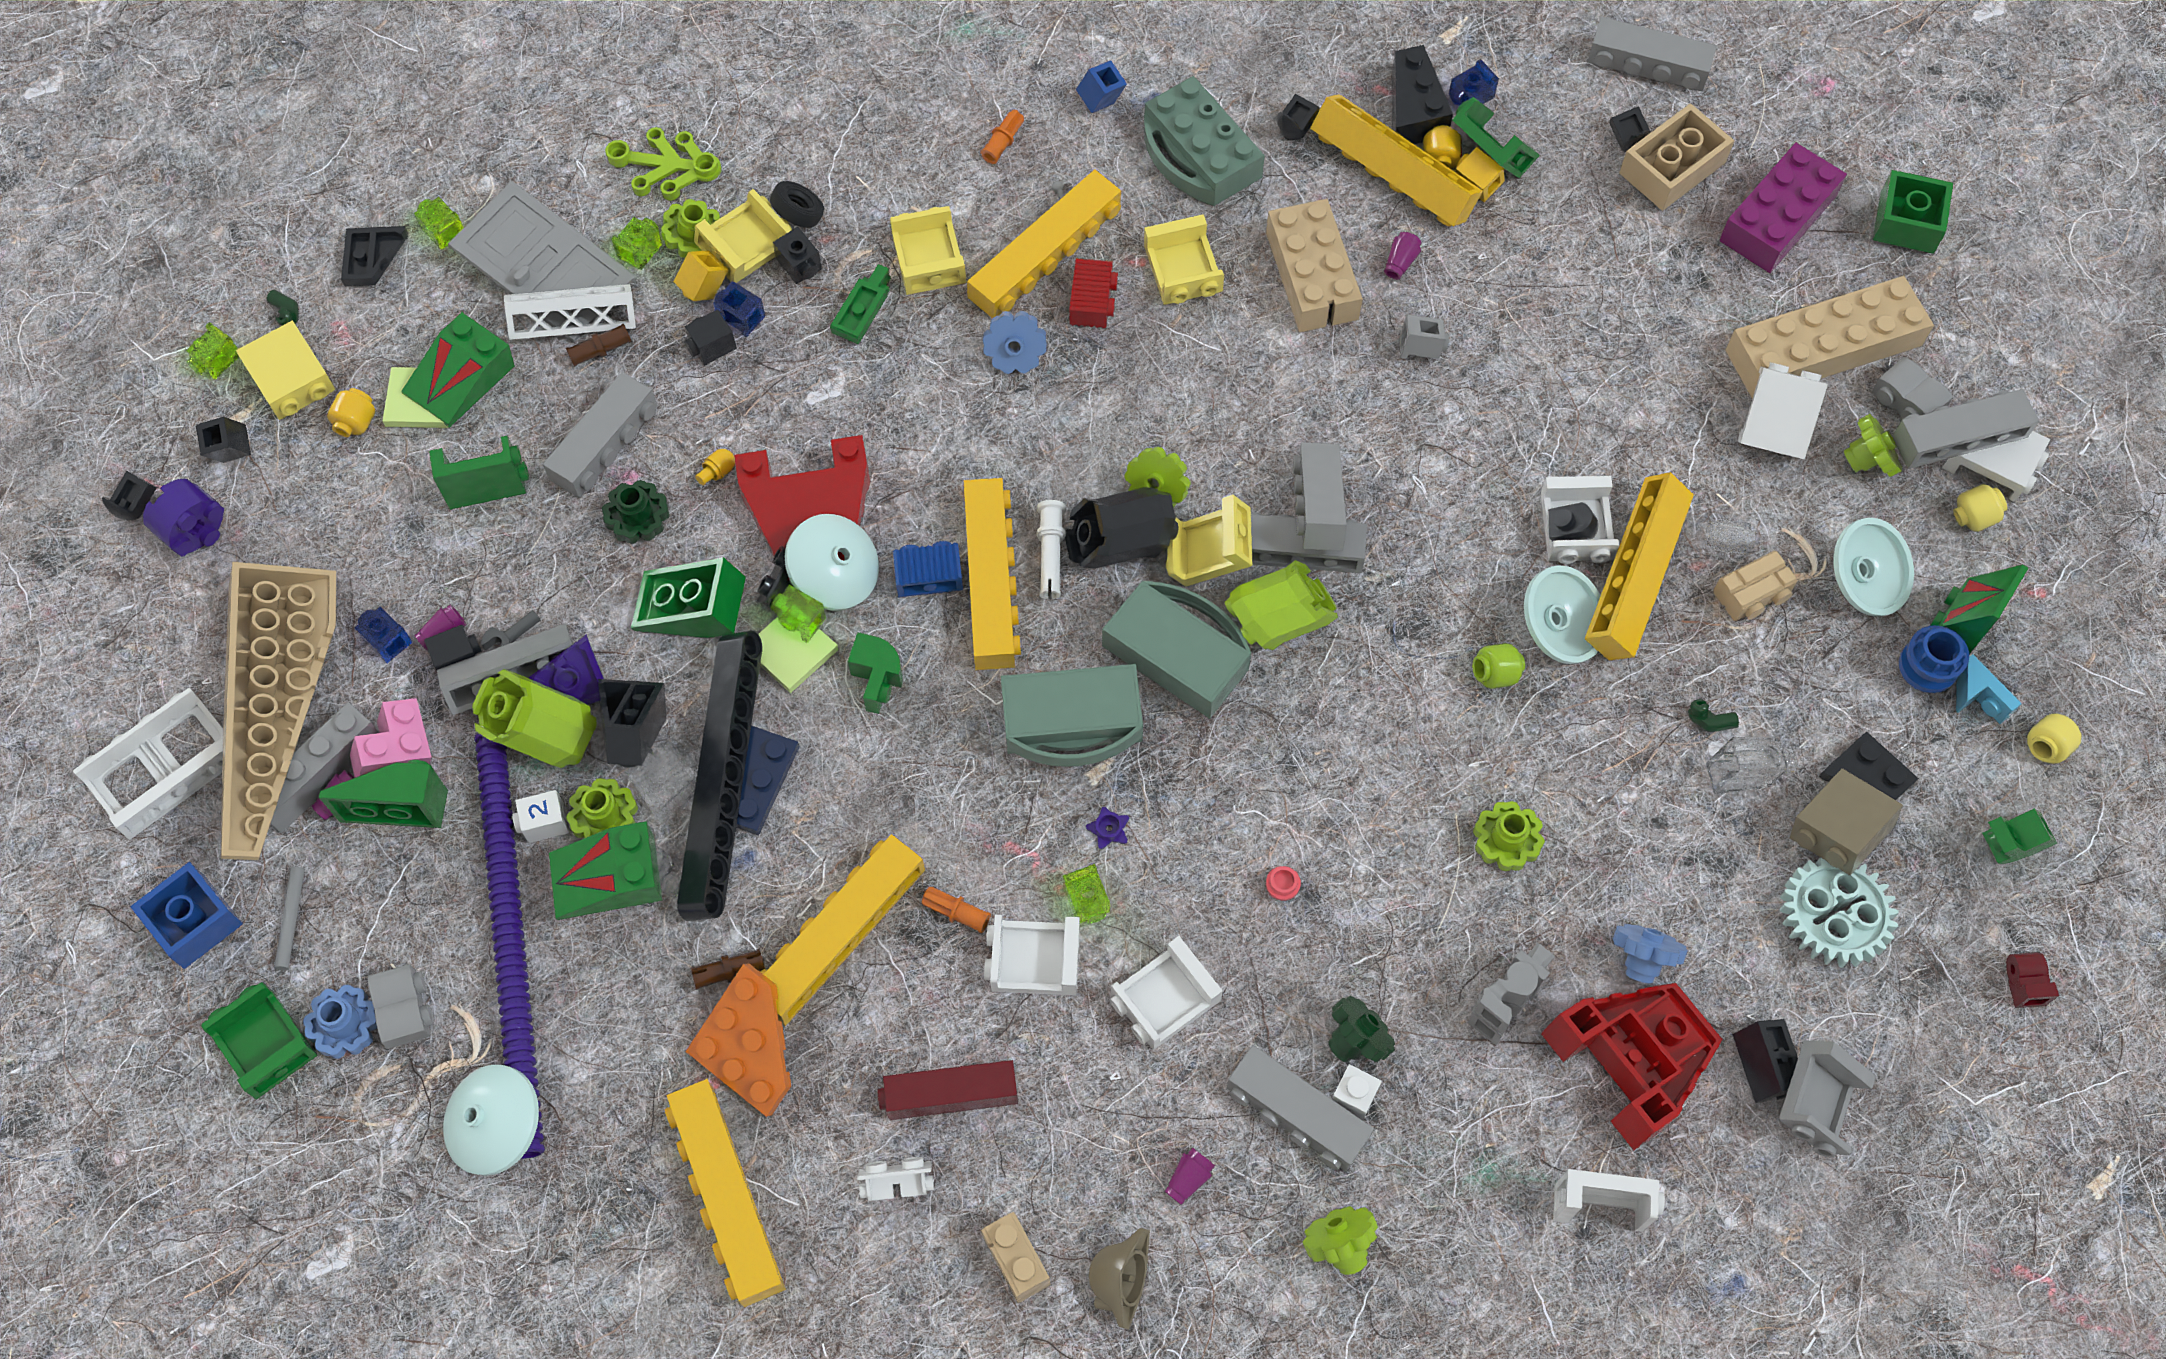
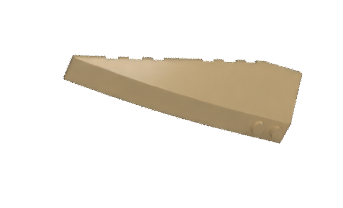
M232 562L228 589L221 859L259 860L335 630V570Z

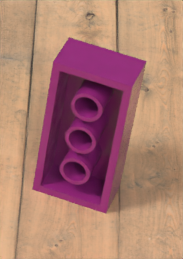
M1795 142L1728 218L1719 241L1763 270L1771 273L1837 197L1847 173Z

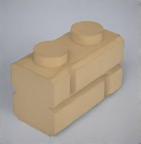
M1774 550L1721 577L1714 588V594L1720 603L1725 606V610L1733 621H1737L1745 616L1748 620H1751L1760 615L1768 604L1774 602L1778 606L1791 598L1793 595L1791 591L1797 583V577L1788 566L1786 567L1785 561L1780 554Z
M1014 1212L1009 1213L981 1230L983 1239L1007 1284L1010 1285V1290L1017 1303L1026 1300L1051 1285L1050 1277Z

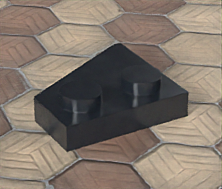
M406 227L346 228L341 274L343 285L345 287L376 285L408 238Z
M1867 731L1819 776L1829 782L1841 769H1844L1894 800L1901 797L1919 779Z

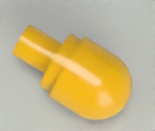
M722 448L709 455L702 463L703 470L695 475L698 483L704 486L711 479L717 481L731 472L735 466L733 453Z

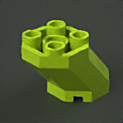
M1295 560L1283 569L1241 584L1230 592V598L1225 601V606L1234 617H1238L1243 626L1240 628V631L1248 643L1253 645L1257 642L1265 650H1274L1282 643L1327 626L1338 618L1337 613L1333 612L1337 609L1335 602L1318 577L1312 580L1307 576L1311 570L1306 564Z
M506 669L497 672L500 674L499 677H489L483 681L472 705L473 714L479 716V724L474 722L476 732L490 741L503 744L552 766L563 768L568 764L576 765L580 763L597 727V719L591 714L590 706L575 697L563 694Z

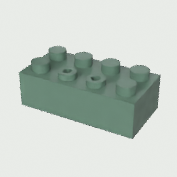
M1194 76L1145 103L1144 140L1149 156L1161 174L1184 193L1206 204L1215 206L1263 177L1265 155ZM1154 138L1172 157V159L1179 165V167L1186 173V175L1180 172L1177 168H1175L1164 157V155L1159 150L1157 144L1155 143Z
M1141 581L1102 629V647L1126 663L1136 664V669L1209 719H1211L1249 671L1251 651L1246 639L1232 619L1206 598L1175 585ZM1175 602L1185 604L1205 614L1216 622L1229 638Z
M1136 664L1001 676L1008 754L1015 753L1025 759L1051 766H1082L1104 761L1125 751L1136 742H1142L1143 721ZM1108 745L1104 748L1095 751L1080 754H1056L1045 752L1047 750L1076 751L1092 748L1095 746Z

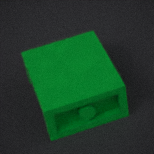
M1474 97L1463 102L1458 107L1456 116L1452 121L1500 166L1520 179L1540 155L1515 135L1503 147L1484 129L1485 124L1492 118L1494 112Z
M508 435L501 437L503 448L501 453L454 463L449 462L442 448L429 451L433 479L450 510L526 494L524 481L529 480L528 468L525 461L522 462L518 445L512 446Z
M264 982L247 987L240 993L238 999L226 1007H220L209 1015L208 1020L201 1024L203 1030L212 1037L239 1077L237 1081L242 1089L256 1100L318 1056L277 995Z

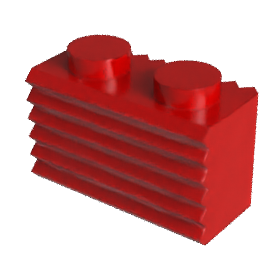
M1075 259L1069 307L1070 325L1095 326L1096 328L1102 327L1104 329L1107 327L1108 317H1114L1115 298H1110L1111 291H1117L1118 272H1113V261Z

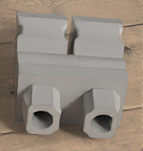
M1539 943L1528 954L1520 950L1503 979L1498 978L1493 984L1482 990L1472 1009V1016L1468 1023L1494 1045H1497L1507 1029L1512 1016L1519 1014L1529 999L1532 1000L1550 974L1547 966L1555 956Z

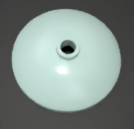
M834 514L816 515L801 523L788 539L785 549L786 571L796 591L809 603L825 610L841 611L860 604L873 591L879 574L878 555L870 537L855 522ZM838 551L844 555V561L838 557Z
M1878 518L1856 520L1842 531L1835 546L1833 565L1837 584L1844 597L1855 609L1869 616H1884L1899 610L1908 600L1914 582L1913 559L1903 536L1891 524Z
M1561 565L1549 567L1534 576L1525 593V620L1533 640L1546 655L1564 664L1584 662L1598 652L1585 640V636L1601 595L1595 585L1580 571Z
M488 1065L470 1073L457 1086L445 1111L443 1135L450 1157L461 1169L476 1175H495L509 1169L522 1158L534 1138L539 1117L537 1095L529 1079L514 1068L505 1065Z

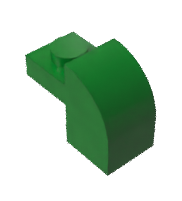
M857 632L847 661L850 674L869 680L863 696L865 709L868 712L879 714L882 703L887 704L889 701L892 686L902 688L903 675L899 655L895 648L886 640Z
M2035 808L2010 820L2000 816L1989 821L1988 824L1991 829L1982 833L1998 864L2011 863L2058 844L2043 815Z

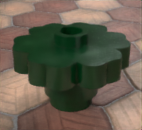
M637 480L633 485L621 483L616 489L608 493L610 502L602 507L603 521L606 528L614 531L617 540L626 541L630 544L636 543L640 538L646 541L655 538L656 535L664 530L662 521L670 517L666 496L658 493L655 484L646 483L643 480Z
M1348 996L1347 998L1340 999L1332 1007V1017L1339 1026L1332 1032V1038L1328 1041V1044L1338 1059L1348 1063L1351 1059L1357 1060L1363 1055L1365 1058L1378 1063L1381 1059L1385 1060L1395 1051V1041L1387 1033V1025L1376 1012L1369 1010L1363 1001L1353 996Z

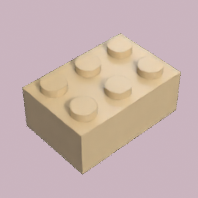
M1690 103L1628 149L1619 174L1663 211L1724 165L1735 140Z

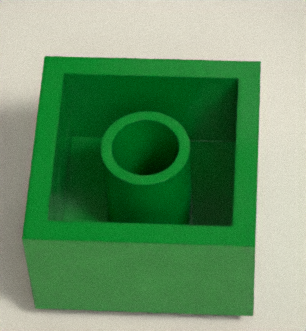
M1891 170L1880 192L1873 241L1934 254L1947 231L1954 183Z

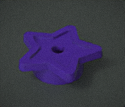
M1102 807L1096 821L1087 824L1086 829L1097 836L1100 849H1104L1111 842L1126 844L1128 839L1123 829L1129 821V816H1119L1114 812H1110L1106 807ZM1111 826L1112 830L1107 831L1106 827Z

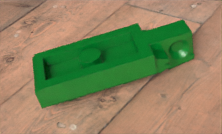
M878 264L870 278L858 279L830 325L832 334L859 345L888 297L890 289L887 285L891 279L889 268Z

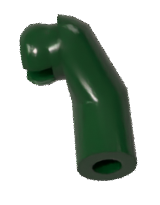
M275 289L271 290L267 295L266 301L279 309V317H275L277 323L283 326L293 320L296 325L299 320L298 303Z
M1702 699L1694 700L1690 704V709L1688 710L1690 720L1707 732H1717L1739 727V719L1736 712L1716 715L1709 710V705Z

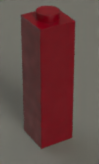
M1013 1060L883 1076L884 1088H878L879 1109L886 1110L889 1120L1018 1104Z

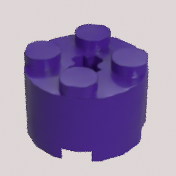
M177 479L163 485L160 489L164 493L158 497L154 504L150 501L146 504L143 513L144 525L152 534L181 557L198 550L204 545H214L220 537L218 529L223 520L224 508L201 487L191 483L188 479Z

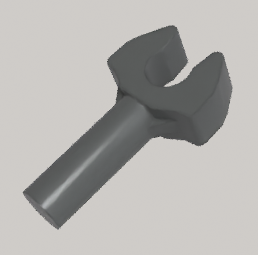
M532 610L506 631H500L491 627L485 632L481 645L484 650H488L499 642L502 643L500 647L513 643L518 637L541 621V619Z

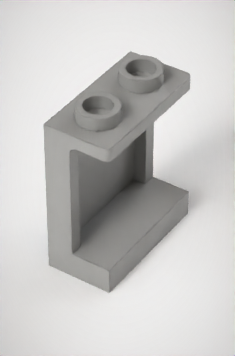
M1804 1040L1779 1120L1792 1130L1791 1133L1795 1137L1805 1140L1812 1145L1813 1151L1819 1155L1834 1158L1835 1154L1850 1155L1852 1147L1839 1138L1854 1088L1872 1089L1876 1076L1837 1043Z

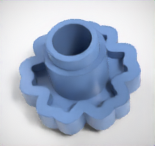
M1004 311L999 316L991 319L990 329L986 330L983 334V352L986 356L992 357L994 368L1006 374L1012 373L1015 369L1024 374L1039 365V356L1046 352L1047 343L1046 332L1041 328H1037L1038 320L1036 317L1029 315L1025 311H1019L1015 316L1008 311Z
M1624 924V926H1617L1613 936L1614 944L1624 948L1623 951L1628 953L1625 961V966L1627 967L1625 974L1643 983H1653L1654 978L1660 975L1663 965L1676 967L1677 964H1684L1688 952L1686 946L1676 942L1675 938L1656 929L1645 928L1639 925Z
M343 985L338 992L333 989H325L320 996L315 997L311 1001V1008L314 1012L304 1017L305 1036L315 1043L316 1050L322 1055L331 1056L335 1059L343 1057L346 1051L357 1055L373 1042V1036L370 1031L377 1029L375 1010L372 1001L368 1000V994L361 988Z

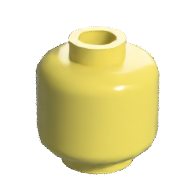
M1981 484L1961 493L1957 497V508L1953 509V514L1961 527L1966 525L1970 530L1979 532L2003 520L2004 511H2007V503L2002 492L1997 487L1992 488L1987 484Z
M2058 713L2049 714L2042 718L2031 728L2027 735V744L2031 753L2037 759L2050 764H2058L2066 760L2081 743V732L2076 723L2067 716Z

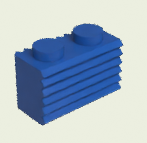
M939 541L932 546L918 547L916 545H905L900 550H893L898 597L963 590L958 543L954 542L951 544L948 541Z

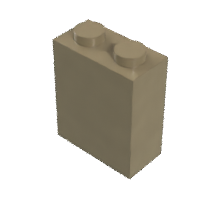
M1841 769L1796 816L1790 839L1797 842L1802 848L1808 849L1826 860L1831 866L1851 875L1896 826L1903 804L1846 770Z

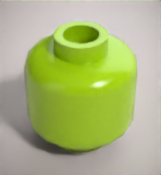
M1512 644L1488 645L1479 650L1473 660L1472 668L1476 680L1481 682L1486 688L1496 689L1513 686L1518 683L1525 669V660L1523 655Z

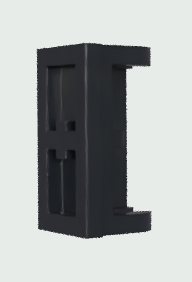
M1785 1019L1757 1021L1732 1034L1755 1103H1763L1774 1097L1777 1100L1786 1098L1798 1056Z

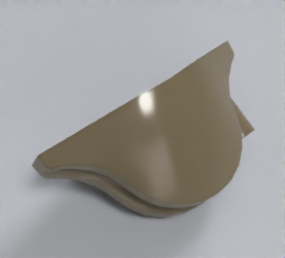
M1139 1228L1133 1235L1121 1243L1109 1245L1101 1249L1095 1255L1089 1268V1283L1093 1293L1096 1295L1094 1300L1095 1308L1113 1312L1118 1326L1128 1330L1142 1296L1147 1273L1150 1230L1145 1228Z

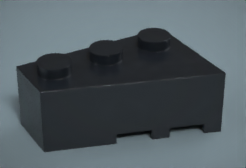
M1424 45L1395 51L1391 73L1392 130L1414 145L1423 143L1424 136L1433 128L1441 125L1451 127L1453 112Z
M598 679L600 715L607 764H616L624 768L642 766L666 721L664 683Z

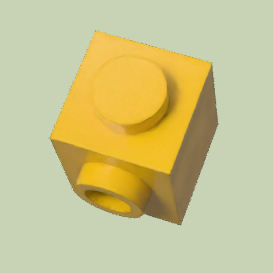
M1478 147L1470 154H1464L1456 165L1457 174L1483 190L1479 199L1484 203L1505 181L1504 168Z
M709 250L688 252L673 282L682 290L683 295L692 301L714 299L729 269Z

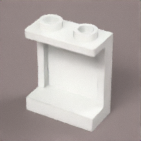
M1770 362L1768 368L1760 366V376L1744 428H1741L1737 441L1741 444L1805 460L1828 384L1821 382L1822 375L1802 370L1801 376L1789 374V367Z
M2032 431L2029 437L1946 459L1942 469L1954 474L1960 465L2012 489L2009 500L2015 502L2021 493L2028 495L2034 486L2037 477L2032 474L2035 469L2040 471L2049 456L2045 449L2050 439Z
M1611 476L1546 477L1540 494L1548 561L1570 564L1576 561L1591 560L1594 563H1604L1614 560L1619 548V540L1614 539L1610 512ZM1580 502L1587 504L1597 517L1599 523L1596 536L1593 539L1584 537L1552 542L1549 538L1548 509Z
M995 914L994 925L987 926V946H993L992 959H985L984 980H990L992 992L1076 996L1080 933L1079 917H1065V923L1005 921L1002 919V915Z
M1180 936L1168 943L1166 952L1120 985L1118 982L1111 985L1112 998L1109 1001L1121 1017L1126 1014L1133 1023L1131 1030L1138 1041L1143 1045L1148 1043L1155 1050L1221 1001L1223 991Z
M1568 1169L1555 1184L1553 1221L1569 1223L1582 1209V1203L1633 1209L1635 1211V1231L1643 1232L1658 1219V1215L1663 1214L1665 1196L1663 1192H1659V1180Z

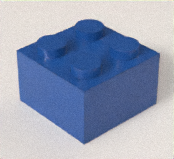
M190 861L130 906L166 954L183 969H186L243 925L205 875Z

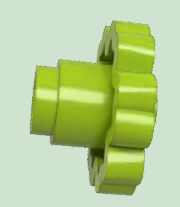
M687 199L683 206L672 204L669 210L663 214L664 225L661 228V237L665 241L666 247L678 249V255L682 258H686L688 252L702 251L694 242L695 225L704 219L711 225L720 219L719 212L715 209L707 210L706 203L700 200Z
M1871 414L1859 419L1857 423L1862 431V437L1849 444L1850 447L1844 450L1846 459L1855 472L1862 469L1867 471L1879 465L1885 474L1887 473L1889 477L1900 473L1902 465L1895 451L1897 445L1889 431L1885 432L1877 419L1873 418Z
M1162 447L1145 448L1138 457L1133 458L1128 463L1127 471L1124 475L1125 480L1131 484L1128 491L1148 487L1168 492L1172 497L1173 508L1176 503L1182 502L1187 497L1188 489L1191 485L1190 480L1184 476L1187 471L1186 464L1181 461L1176 453L1166 455Z
M597 778L591 787L586 785L578 787L576 794H573L569 799V804L573 810L567 814L566 819L570 824L571 831L577 838H587L612 827L636 823L633 815L637 813L638 805L629 788H620L615 779Z
M1514 801L1497 802L1492 811L1485 810L1481 812L1474 826L1473 833L1478 838L1475 850L1481 855L1485 863L1497 862L1499 869L1502 871H1510L1511 869L1520 871L1526 861L1534 862L1537 860L1545 843L1544 837L1539 834L1543 826L1542 821L1536 817L1532 809L1521 810L1518 803Z
M1347 1206L1329 1212L1326 1218H1319L1313 1221L1304 1231L1306 1238L1302 1243L1307 1255L1314 1262L1326 1259L1328 1263H1332L1335 1268L1339 1269L1341 1274L1351 1275L1361 1271L1367 1265V1248L1377 1238L1375 1231L1378 1225L1373 1213L1366 1207L1354 1210L1353 1207Z

